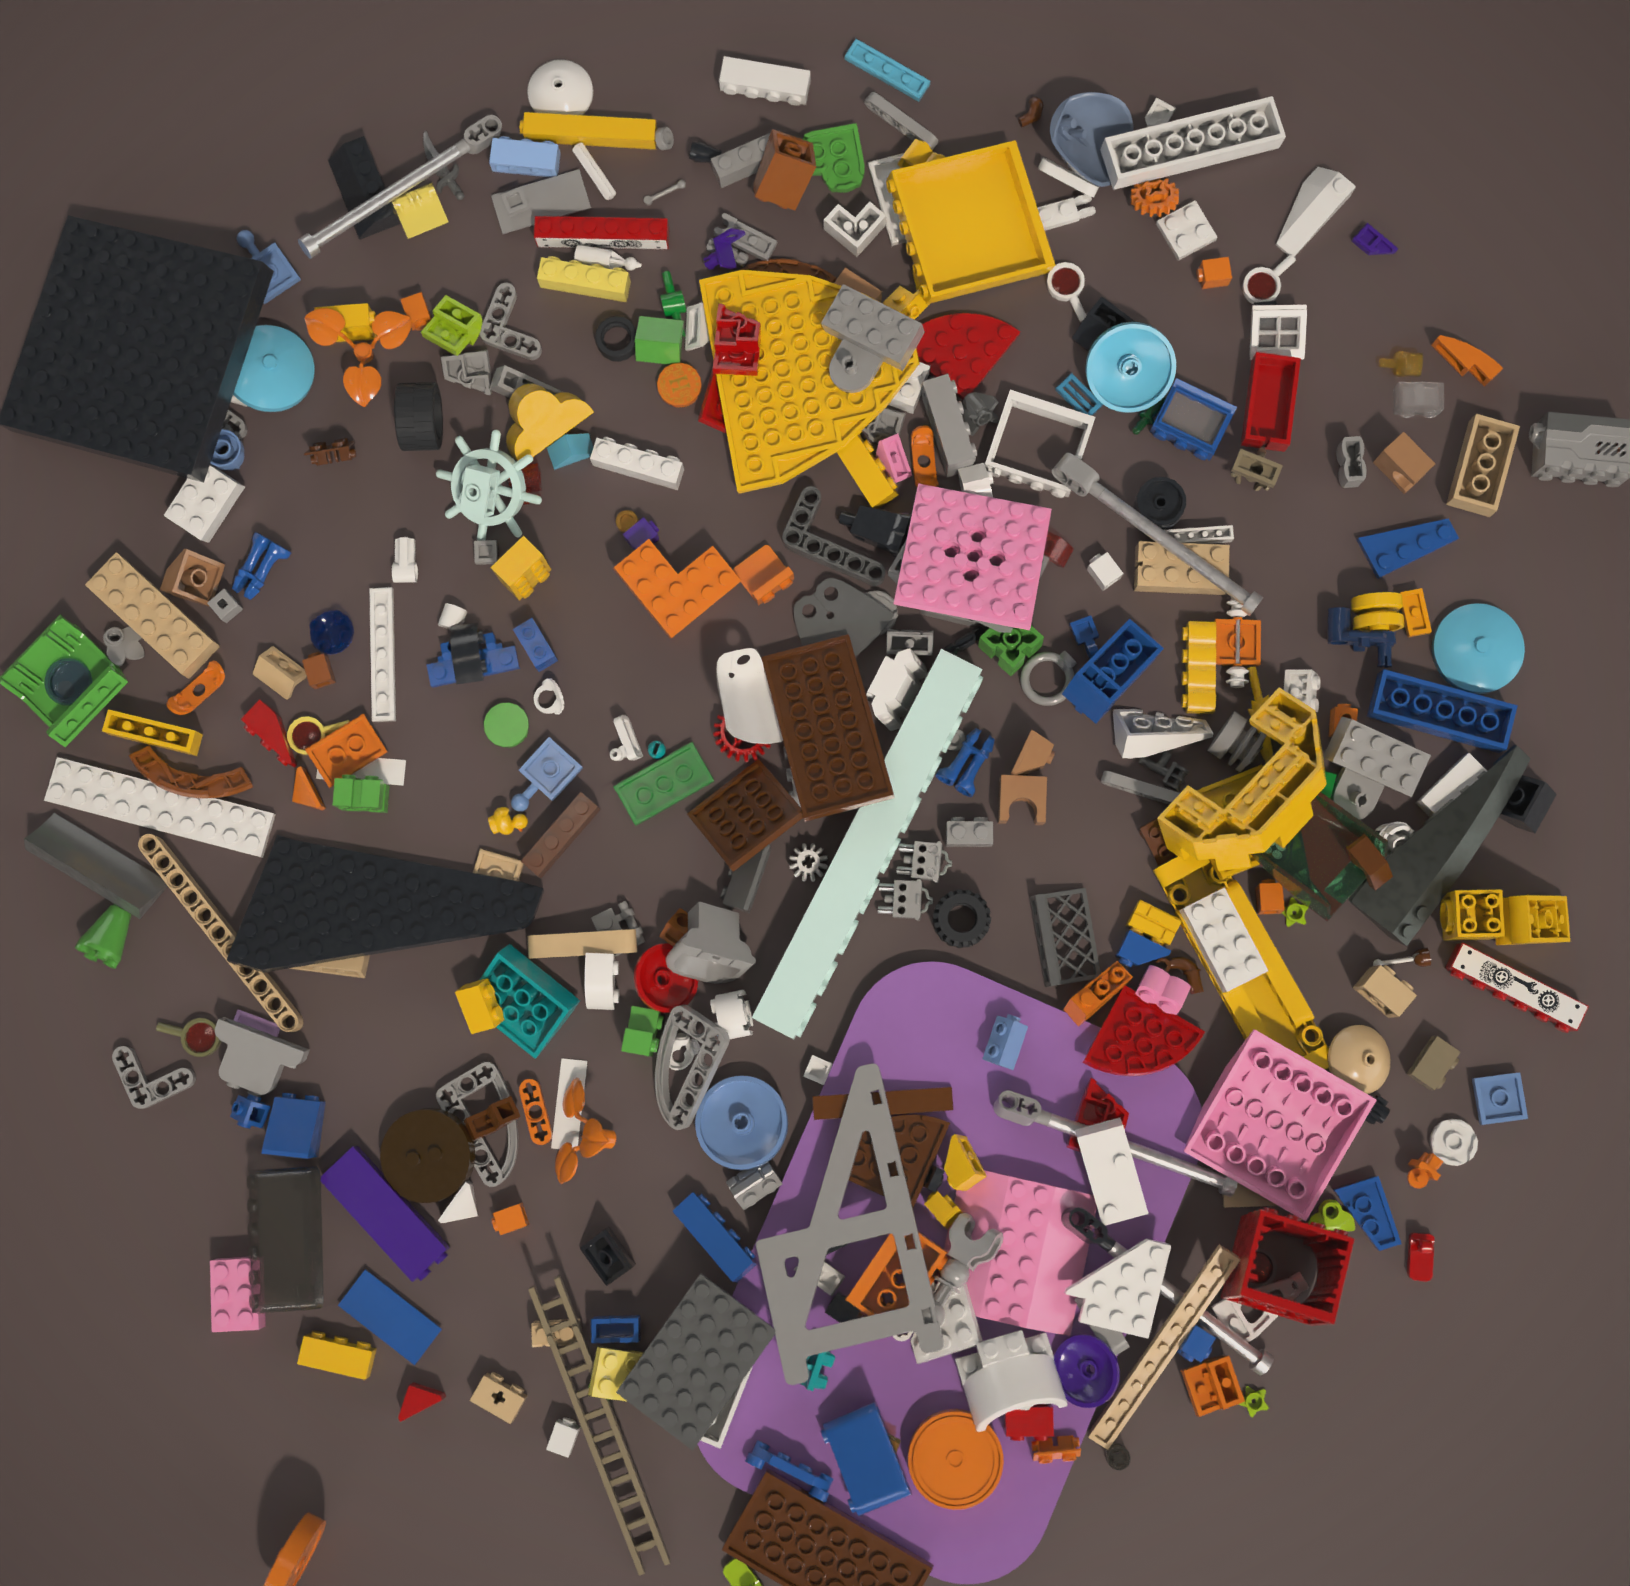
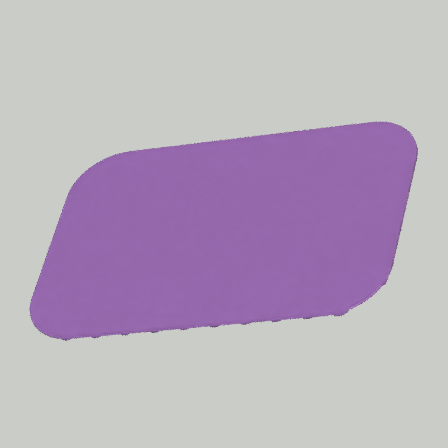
M920 962L901 967L883 977L867 992L855 1012L819 1095L849 1094L857 1068L873 1063L880 1068L885 1091L952 1087L954 1110L891 1115V1117L914 1114L925 1115L950 1122L932 1165L944 1170L951 1137L957 1134L968 1138L984 1170L1093 1195L1082 1153L1066 1147L1070 1134L1036 1122L1030 1126H1023L997 1116L993 1109V1105L1000 1094L1010 1090L1037 1100L1042 1110L1074 1121L1089 1079L1093 1078L1106 1093H1109L1115 1099L1117 1104L1129 1112L1125 1128L1128 1141L1195 1165L1198 1162V1159L1183 1150L1202 1108L1193 1086L1176 1065L1163 1071L1142 1076L1114 1075L1094 1069L1082 1062L1100 1027L1086 1021L1078 1027L1064 1011L970 970L944 962ZM1007 1014L1021 1018L1020 1023L1028 1026L1014 1070L982 1060L997 1015L1005 1018ZM1002 1101L1005 1107L1011 1108L1007 1101ZM812 1111L782 1180L783 1184L779 1187L752 1249V1252L756 1255L754 1261L757 1265L738 1282L732 1297L771 1326H773L756 1243L761 1239L806 1229L810 1226L842 1118L814 1120V1113ZM1132 1157L1148 1214L1105 1225L1108 1235L1127 1250L1145 1239L1164 1243L1190 1182V1177ZM944 1172L943 1182L937 1188V1191L943 1197L947 1194L954 1202L956 1190L949 1185L947 1181L948 1176ZM848 1181L839 1211V1218L847 1219L884 1210L887 1207L886 1199L880 1194ZM922 1187L913 1208L917 1229L944 1248L948 1229L924 1205L927 1197L933 1191ZM1097 1209L1095 1218H1097L1101 1222L1099 1212ZM889 1234L848 1243L846 1246L826 1255L825 1262L846 1277L833 1296H830L817 1286L806 1322L808 1330L839 1323L827 1315L825 1309L837 1291L847 1297L849 1296ZM1089 1244L1083 1277L1113 1260L1114 1257L1099 1245ZM791 1257L785 1261L789 1277H794L796 1273L794 1269L799 1263L797 1257ZM937 1268L932 1274L933 1277L938 1276L939 1270ZM903 1272L895 1274L899 1284L905 1282ZM890 1292L882 1294L885 1303L894 1302ZM1076 1306L1070 1336L976 1317L983 1341L1022 1330L1024 1338L1046 1333L1053 1357L1058 1347L1068 1338L1082 1334L1095 1336L1089 1324L1078 1321L1080 1314L1078 1306ZM913 1332L906 1341H898L891 1336L828 1351L835 1355V1360L832 1367L824 1365L821 1367L820 1373L828 1376L825 1389L814 1388V1391H811L801 1384L790 1385L785 1381L776 1335H774L752 1367L721 1449L703 1441L698 1443L706 1461L724 1480L749 1494H753L768 1468L810 1492L812 1485L765 1462L762 1470L745 1462L748 1453L752 1452L757 1440L770 1446L768 1451L775 1455L778 1452L784 1453L791 1457V1463L799 1466L801 1462L813 1468L811 1473L820 1476L822 1472L834 1478L828 1491L830 1493L826 1500L828 1504L932 1563L933 1569L929 1575L946 1582L978 1584L995 1580L1016 1569L1032 1554L1047 1528L1074 1461L1065 1462L1062 1459H1053V1462L1048 1464H1040L1039 1461H1033V1453H1037V1451H1032L1031 1441L1036 1440H1034V1437H1024L1023 1441H1012L1010 1437H1006L1004 1433V1414L989 1423L1000 1441L1004 1464L997 1487L983 1502L961 1510L939 1507L928 1501L917 1490L910 1476L907 1458L908 1447L914 1431L922 1421L930 1415L946 1409L970 1411L955 1359L977 1353V1346L917 1364L911 1344ZM1090 1365V1370L1092 1373H1094L1095 1368L1094 1366ZM1067 1401L1068 1405L1062 1408L1052 1404L1054 1416L1053 1446H1058L1057 1437L1069 1435L1079 1437L1081 1445L1096 1407L1083 1408ZM876 1402L881 1420L885 1424L884 1426L904 1473V1478L908 1482L912 1494L858 1516L857 1512H851L847 1499L851 1498L831 1445L830 1443L825 1444L820 1430L824 1429V1423Z

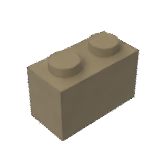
M1431 1036L1406 1075L1428 1090L1440 1089L1447 1079L1444 1076L1448 1070L1454 1069L1458 1064L1459 1058L1457 1057L1460 1051L1440 1037Z

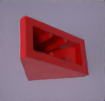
M414 1382L408 1386L398 1416L399 1421L401 1422L443 1400L446 1397L445 1393Z

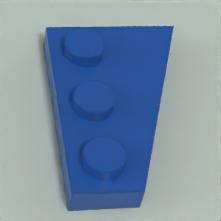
M1379 1176L1333 1189L1378 1251L1402 1244Z

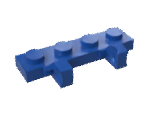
M493 632L484 634L487 648L482 649V659H486L488 672L484 673V676L520 669L515 645L503 648L502 643L497 644ZM450 642L440 644L442 656L438 657V662L427 664L432 688L456 683Z

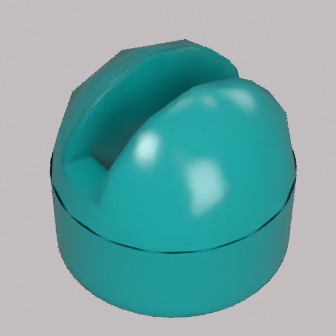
M653 741L648 746V754L653 759H661L666 754V747L661 741ZM656 744H659L657 754L655 755L653 754V751L655 749Z

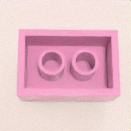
M264 1256L217 1258L211 1260L212 1332L259 1330L266 1327Z

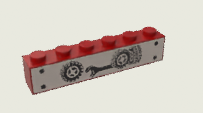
M535 216L534 239L537 247L576 248L577 245H584L595 248L669 249L668 218Z
M1465 943L1456 944L1445 969L1451 971L1450 975L1459 980L1465 978L1472 982L1471 986L1481 991L1487 989L1493 992L1492 996L1501 1001L1507 999L1514 1003V1008L1523 1012L1528 1010L1535 1014L1534 1018L1545 1023L1550 1021L1556 1024V1029L1564 1033L1578 1031L1589 1008L1588 1005Z

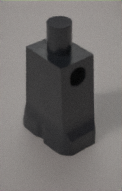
M860 505L857 514L842 511L839 517V524L852 527L850 533L854 539L886 550L896 558L907 539L912 513H892Z

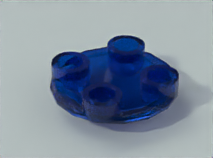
M339 610L324 612L310 623L311 642L322 653L331 655L340 653L348 648L353 640V623L348 616Z

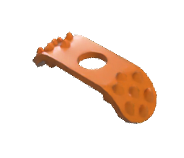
M924 425L915 428L911 434L914 481L916 487H918V484L938 487L933 444L934 432L931 427ZM922 455L927 456L930 460V465L928 467H921L918 464V457Z
M215 660L209 662L202 674L180 693L168 699L166 702L168 709L178 715H185L193 711L222 685L225 679L222 666ZM203 684L205 692L201 696H195L193 692L195 686Z

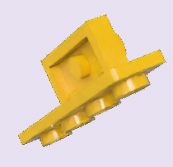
M901 286L882 303L914 320L930 305L926 304L925 298L921 297L919 289L913 294Z

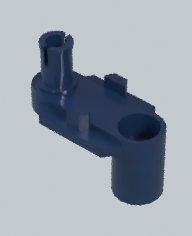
M1334 607L1328 609V644L1353 645L1354 652H1364L1365 647H1378L1377 667H1392L1391 647L1396 645V632L1351 630L1350 608Z

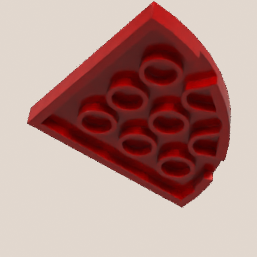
M972 313L951 314L923 323L925 333L916 348L919 362L930 366L929 374L934 378L949 374L950 380H954L958 393L955 394L963 400L967 394L973 393L1018 338L1020 331L1010 324L986 315Z
M1125 985L1121 989L1082 1063L1114 1075L1142 1076L1153 1074L1181 1061L1199 1043L1205 1031L1177 1015L1165 1013L1156 1004L1144 1002L1135 994L1136 991Z

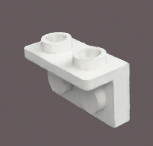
M1285 670L1284 691L1318 712L1319 700L1316 699L1317 690L1320 689V677L1313 670Z

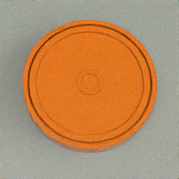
M963 1409L942 1410L922 1421L911 1437L907 1454L910 1476L917 1490L931 1503L952 1510L967 1509L978 1505L988 1498L1000 1481L1004 1464L1002 1447L993 1428L988 1424L986 1430L977 1432L971 1412Z
M310 1512L304 1515L284 1547L279 1551L275 1559L276 1562L264 1586L297 1585L322 1537L326 1526L325 1520Z

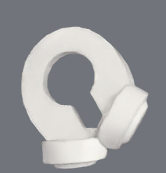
M677 1033L672 1048L669 1068L682 1070L690 1065L694 1055L698 1054L700 1050L699 1043L695 1039H690L686 1033ZM686 1045L684 1061L681 1063L676 1062L672 1056L673 1052L680 1050L682 1046Z

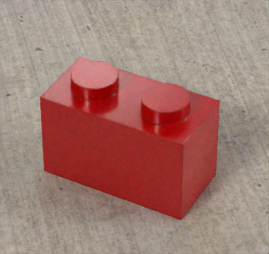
M1035 1404L1029 1410L1015 1409L1005 1413L1004 1433L1006 1437H1010L1012 1441H1023L1024 1437H1034V1440L1046 1441L1048 1437H1054L1052 1404Z

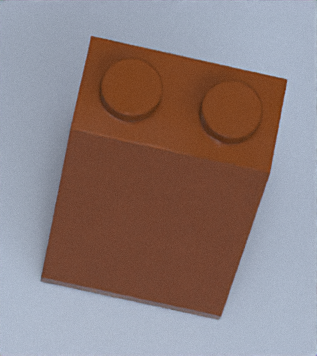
M772 129L753 184L754 196L763 202L777 204L783 209L796 210L816 169L813 143Z

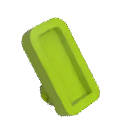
M733 1558L724 1566L723 1574L732 1586H763L751 1568L738 1559Z

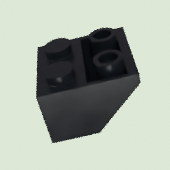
M1101 296L1073 335L1072 340L1089 352L1095 340L1109 328L1121 323L1136 321Z

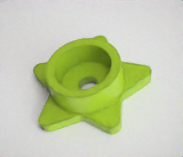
M1292 897L1288 906L1284 907L1285 910L1281 913L1286 917V926L1290 927L1296 922L1305 925L1306 920L1304 916L1308 907L1298 904Z
M1249 1386L1245 1388V1402L1239 1405L1248 1409L1250 1417H1254L1260 1410L1269 1409L1264 1401L1266 1390L1254 1391Z

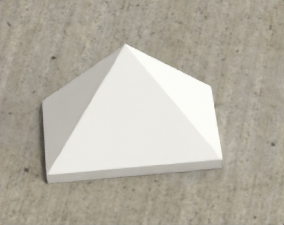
M702 302L687 307L685 350L690 351L703 347L710 340Z
M467 1181L464 1183L439 1218V1222L446 1223L478 1216L472 1182Z

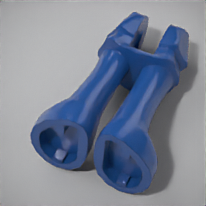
M256 531L252 536L253 545L243 567L239 569L232 585V589L239 593L248 580L251 581L244 593V597L249 600L253 599L260 592V588L265 585L264 581L273 564L278 559H288L291 555L290 551ZM267 549V552L259 568L257 569L256 573L253 574L252 571L255 565L257 564L262 553Z
M977 728L966 736V740L962 742L963 746L954 761L948 767L940 768L935 775L942 783L953 786L970 755L974 756L968 768L955 785V789L970 798L973 797L976 790L974 786L975 776L985 759H988L995 741L989 735L988 739L983 743L981 750L973 747L981 733V730Z

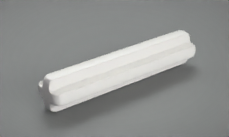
M583 143L574 145L572 149L603 197L606 200L614 198L616 191Z

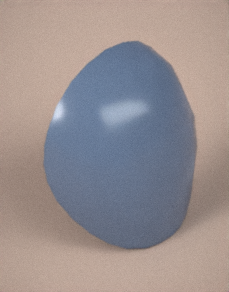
M1087 92L1070 96L1059 105L1052 117L1050 124L1052 142L1066 164L1079 177L1097 186L1111 185L1100 149L1105 138L1133 131L1131 113L1124 102L1109 94Z

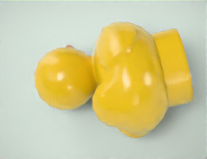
M499 807L492 816L488 817V822L493 834L500 832L501 834L509 835L513 832L514 828L522 832L523 828L528 824V819L521 813L516 814L511 819L508 813L510 811L509 808Z

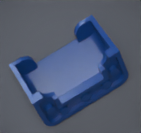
M876 1402L823 1424L824 1429L820 1430L825 1444L830 1443L850 1494L851 1498L847 1499L851 1512H857L858 1516L912 1494L910 1486L904 1478V1473L884 1426L885 1424L881 1420Z

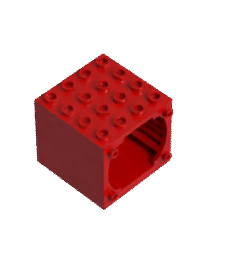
M1264 1207V1210H1254V1212L1242 1215L1232 1253L1239 1256L1240 1261L1225 1281L1220 1298L1310 1326L1335 1324L1355 1238L1348 1237V1232L1340 1229H1334V1231L1325 1230V1225L1317 1222H1310V1224L1302 1223V1218L1294 1215L1280 1216L1277 1210ZM1276 1231L1304 1240L1303 1245L1312 1248L1317 1261V1278L1313 1290L1303 1303L1300 1304L1247 1287L1248 1282L1259 1281L1257 1275L1250 1272L1256 1269V1264H1253V1260L1256 1259L1255 1252L1259 1247L1258 1241H1262L1264 1237L1260 1234Z

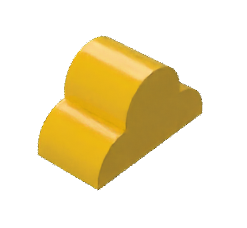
M537 384L522 385L513 392L509 400V412L515 423L507 433L506 445L508 451L516 461L527 454L534 457L594 412L588 404L574 394L561 392L553 395Z
M1522 895L1503 898L1505 936L1495 938L1496 945L1570 942L1567 896Z

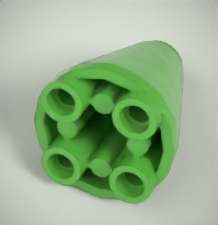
M116 904L111 905L77 941L75 949L85 953L83 956L89 960L96 962L97 959L104 961L103 964L116 969L121 961L131 914Z

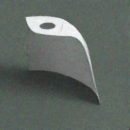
M753 648L724 653L717 662L716 678L726 729L732 736L750 743L771 744L782 742L781 730L760 655ZM749 655L750 660L742 665L737 663L739 657ZM729 673L735 674L734 677L730 678Z

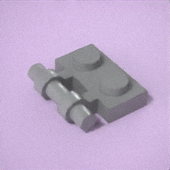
M626 901L618 904L622 912L618 915H615L613 908H610L591 917L597 931L622 930L619 922L625 920L629 929H636L637 946L645 943L642 936L644 932L641 927H638L634 919L635 913L632 908H629ZM623 953L614 954V957H617Z

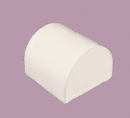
M445 603L438 626L450 629L451 626L463 625L467 611L458 606Z

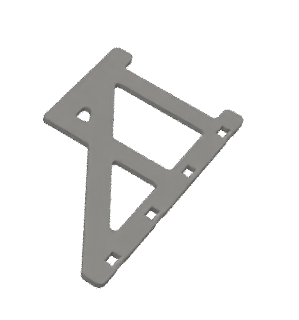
M874 1063L860 1066L855 1072L810 1226L806 1229L761 1239L756 1243L772 1322L776 1330L775 1335L785 1381L790 1385L804 1383L808 1380L809 1371L806 1359L811 1355L912 1331L917 1334L920 1349L925 1353L939 1351L944 1346L881 1071ZM879 1090L882 1104L874 1105L871 1092ZM869 1131L887 1207L884 1210L840 1219L839 1211L863 1132ZM895 1161L899 1176L891 1177L888 1163ZM893 1234L907 1289L909 1305L901 1309L808 1330L806 1322L828 1249L877 1236ZM912 1234L916 1249L908 1250L904 1236ZM791 1257L799 1259L794 1277L788 1276L785 1266L786 1259ZM930 1308L933 1323L925 1324L922 1310Z

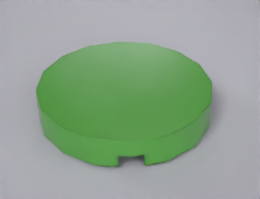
M509 702L499 703L486 714L484 731L488 739L496 746L504 748L515 747L527 737L529 719L525 711L518 705Z

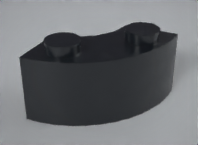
M478 623L451 626V652L456 685L484 681V673L488 672L486 659H482V643H485L483 630H479Z

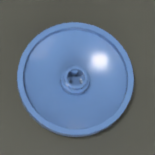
M734 1076L718 1082L705 1094L696 1113L695 1129L702 1149L712 1160L730 1169L749 1170L767 1163L781 1149L788 1131V1114L782 1098L769 1084L750 1076Z

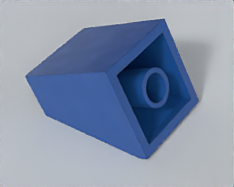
M282 1093V1097H274L261 1154L306 1159L319 1157L326 1102L319 1101V1096L305 1095V1099H297L296 1094Z

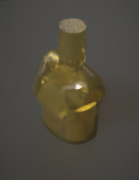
M1397 351L1393 359L1380 358L1379 367L1393 368V374L1396 377H1420L1423 353Z

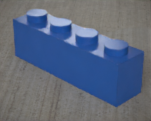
M692 1192L673 1210V1213L730 1280L738 1283L757 1265L754 1261L756 1255L748 1246L742 1247L738 1242L741 1239L732 1228L728 1230L724 1226L725 1219L718 1211L712 1212L708 1207L711 1203L702 1193L698 1195Z

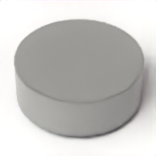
M668 127L658 128L655 132V141L660 150H668L673 146V133Z
M957 730L948 750L958 751L963 746L962 742L965 741V735L961 730Z

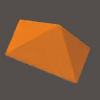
M302 766L298 767L292 802L323 811L326 807L307 770Z

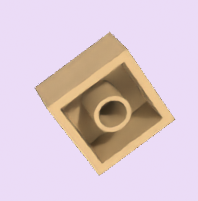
M1386 965L1369 967L1353 987L1354 990L1388 1018L1400 1017L1417 996L1413 992L1414 988L1404 980L1399 981L1394 976L1396 973Z

